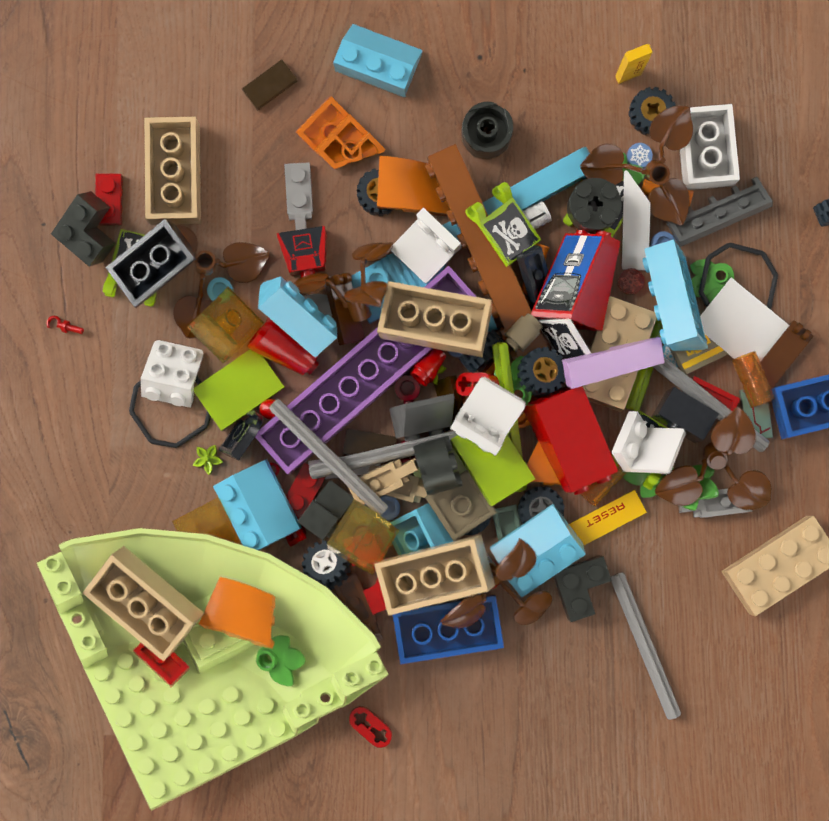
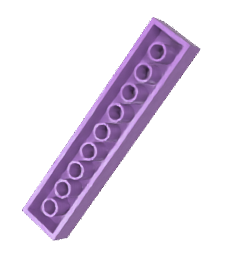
M450 266L423 287L476 297ZM377 327L287 407L326 444L390 389L399 378L413 369L412 366L434 348L381 339L377 333ZM277 416L264 425L255 436L288 475H291L314 455Z

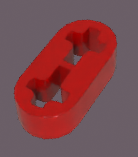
M462 373L457 378L456 391L459 395L469 397L480 378L485 377L499 385V380L495 375L487 373Z
M358 706L351 711L349 716L350 725L373 746L383 748L390 743L392 739L390 727L365 706ZM365 712L367 714L365 719L370 723V726L367 727L362 722L359 725L356 724V716L354 714ZM374 727L378 731L386 730L385 737L387 740L380 739L377 742L375 740L376 734L371 728Z

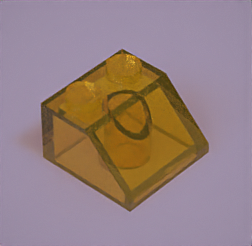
M227 287L187 328L224 364L240 350L264 322Z
M219 497L172 521L177 532L208 534L242 545Z
M354 499L327 542V547L330 551L373 575L376 571L374 564L384 558L399 530L377 512Z

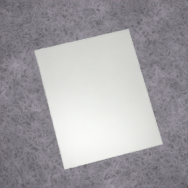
M733 278L729 279L700 316L705 335L751 373L789 327L784 320Z

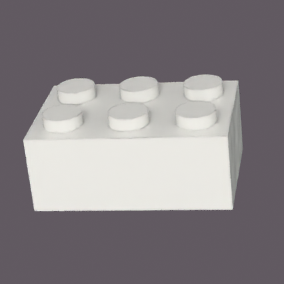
M732 104L690 107L693 135L689 144L680 149L683 183L688 190L734 186L740 180Z

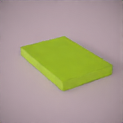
M248 350L196 386L194 393L220 430L224 431L247 415V412L254 410L263 401L270 399L285 387L264 357Z
M459 435L450 439L451 445L490 507L535 480V477L508 435H506L496 456L490 452L483 451L477 444Z

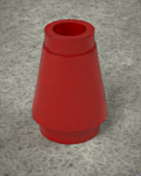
M440 349L430 351L412 366L411 376L423 386L433 383L446 358L445 353Z

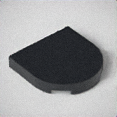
M254 410L247 412L249 417L245 421L239 420L220 446V452L233 459L240 460L258 433L263 421V417Z

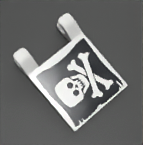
M571 319L538 320L543 326L541 331L552 349L557 351V355L561 354L563 356L561 360L591 354Z

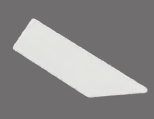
M626 170L624 171L622 269L645 270L643 258L646 257L644 249L649 247L650 202Z

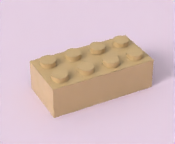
M144 118L145 219L150 225H157L164 219L173 224H201L200 124L197 118Z
M388 281V290L384 297L377 330L381 339L483 357L492 312L491 300Z
M609 296L603 330L595 331L589 347L591 354L610 350L609 347L649 339L657 319L655 312ZM638 370L584 385L583 388L588 400L622 412L626 407Z
M805 516L721 572L749 615L757 616L829 569V538L814 516Z
M481 535L383 559L374 564L388 615L487 592L495 586Z
M124 546L108 558L83 592L86 597L163 661L177 649L204 614Z

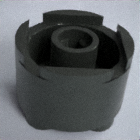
M481 102L472 106L462 123L461 137L465 148L476 158L492 159L498 157L508 149L513 133L512 117L505 108L494 102ZM487 127L491 134L483 132V128Z
M590 178L576 186L567 203V214L577 229L596 234L597 230L604 231L615 222L622 206L621 196L616 185L605 179ZM592 201H595L596 205L600 206L596 211H593L592 206H588Z
M449 436L413 446L427 495L463 486L459 471L453 472L458 467L454 453L448 454V451H452Z

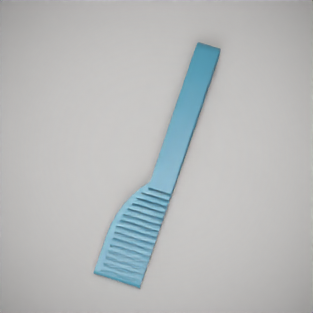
M587 147L571 153L510 187L512 196L520 209L524 211L539 201H545L587 178L580 169V164L589 155ZM492 197L483 202L487 214L490 215L503 203ZM450 221L443 224L442 226L457 239L456 235L460 234L457 225L452 226ZM394 253L365 268V274L373 268L383 269L388 274L390 282L425 287L428 284L424 283ZM447 263L441 268V270H440L430 281H432L438 274H440V273L444 270V268L446 267ZM361 271L352 275L351 282L353 288L361 287ZM384 297L381 307L369 305L372 313L371 317L367 319L369 324L380 319Z

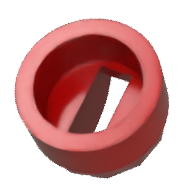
M268 399L261 403L259 410L264 418L271 420L276 416L269 409L276 401L275 399Z

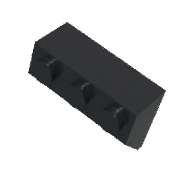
M164 219L109 264L106 269L132 305L137 308L194 262L196 258L191 245L178 227Z

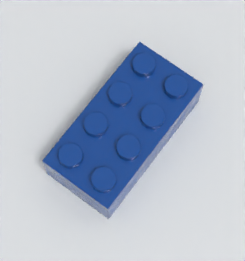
M829 374L768 390L781 440L829 428Z
M486 596L487 600L483 603L486 607L484 614L477 622L466 628L449 627L440 622L463 600L437 603L393 614L400 664L504 648L496 596Z

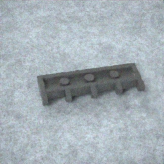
M752 178L753 186L742 191L737 186L731 187L733 195L719 201L714 196L709 197L708 202L710 205L693 211L690 206L683 225L665 221L678 245L682 247L771 208L773 201L759 178Z

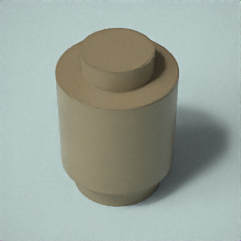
M527 313L524 317L521 316L505 333L507 337L505 342L513 351L516 352L519 349L524 352L540 335L539 331L543 326L535 317Z

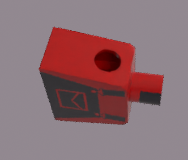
M325 226L277 233V238L291 276L301 275L302 278L309 274L326 271L327 233Z

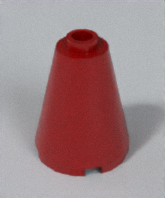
M269 317L247 344L251 351L302 376L306 372L310 375L319 364L316 361L318 356L314 357Z

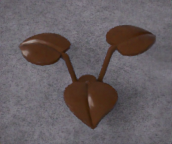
M684 105L673 106L663 110L653 119L650 125V137L652 140L660 143L659 160L650 161L646 168L622 164L624 154L621 149L613 144H602L594 148L580 164L581 171L588 179L601 178L614 185L623 180L624 173L622 168L646 174L653 183L660 186L652 189L649 193L650 212L661 220L683 225L689 210V192L681 180L677 178L669 179L670 170L664 164L666 161L664 158V146L676 151L689 144L693 135L690 107Z
M176 225L191 245L194 253L198 246L195 233L188 227ZM236 242L227 246L223 251V259L226 263L221 262L220 259H215L213 253L207 250L194 254L196 258L195 269L200 274L198 298L194 296L182 297L175 304L173 311L175 323L185 338L192 339L203 335L212 327L216 319L215 304L210 300H202L205 276L211 275L215 271L216 265L222 268L228 267V275L232 280L239 283L251 282L260 275L269 258L268 251L251 243Z
M393 242L366 244L357 248L352 253L354 260H361V287L347 291L344 297L334 283L328 280L329 276L325 273L306 275L296 280L294 284L302 296L318 293L326 286H329L340 299L343 307L349 308L352 321H364L372 315L369 305L381 307L383 297L388 290V285L384 281L366 283L365 264L368 260L375 261L386 256L393 248Z
M736 407L728 416L716 424L711 433L712 442L707 444L703 451L706 459L702 460L699 476L694 467L680 466L662 478L655 489L657 496L674 505H690L697 501L702 494L703 489L699 481L704 479L707 466L716 470L724 468L735 482L727 490L728 498L734 506L745 510H755L767 505L771 501V483L768 477L760 471L751 470L743 473L738 479L727 463V455H731L732 452L745 454L753 447L756 441L755 428L748 415L740 407Z
M519 538L515 547L498 566L489 556L487 558L495 586L500 584L517 604L521 606L513 614L514 620L520 625H529L540 619L551 606L552 596L547 591H538L529 596L524 603L504 582L512 580L514 577L520 578L525 576L536 564L537 557L535 551L526 541ZM485 592L467 597L440 622L445 626L454 628H466L473 625L482 617L486 610L483 604L487 600Z

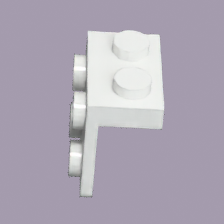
M155 341L141 376V397L152 401L158 400L172 403L175 406L191 408L194 400V382L203 359V351L170 342Z
M482 377L458 412L451 429L460 437L467 438L477 444L483 451L490 452L496 456L507 433L524 410L526 403L491 380Z

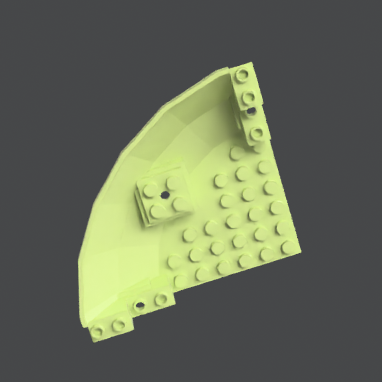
M138 528L68 540L59 545L60 553L37 563L83 668L151 811L298 736L316 725L319 718L350 704L389 675L376 652L380 649V645L375 635L326 586L274 556L208 534ZM123 546L203 613L219 577L235 580L275 596V609L273 612L275 625L271 626V639L277 635L289 636L290 647L301 651L306 662L300 668L292 670L294 685L284 686L273 681L269 671L260 669L256 663L257 652L262 646L254 645L248 640L229 637L224 632L205 629L199 625L200 618L174 651L190 669L170 687L134 653L133 650L141 642L86 597L83 592L108 558ZM80 616L82 621L76 624L72 622L73 618ZM267 655V656H268V659H269L270 661H272V658L270 657V655ZM326 694L330 697V701L322 702L320 697Z

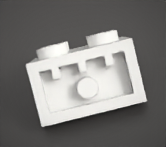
M422 208L416 215L417 220L393 244L391 252L424 283H428L461 249V243L429 212Z
M629 411L612 454L624 472L668 474L673 468L686 432L684 429L647 428L638 412Z

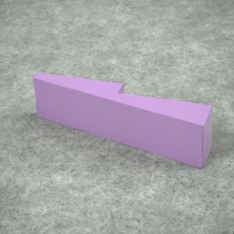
M660 337L609 347L610 350L562 360L566 385L571 389L665 363Z

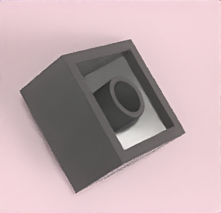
M454 394L389 408L395 437H404L405 442L420 439L419 433L428 432L429 436L444 433L443 428L452 426Z

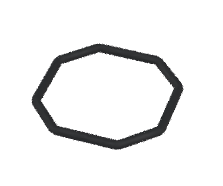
M727 243L706 257L699 287V295L706 307L710 304L704 294L710 261L726 249L734 248L762 256L771 271L773 279L767 307L771 310L778 273L765 252L735 243Z
M197 375L195 381L199 385L202 381ZM141 381L135 384L129 413L151 444L178 448L208 428L211 416L207 411L204 425L177 443L153 439L134 412Z

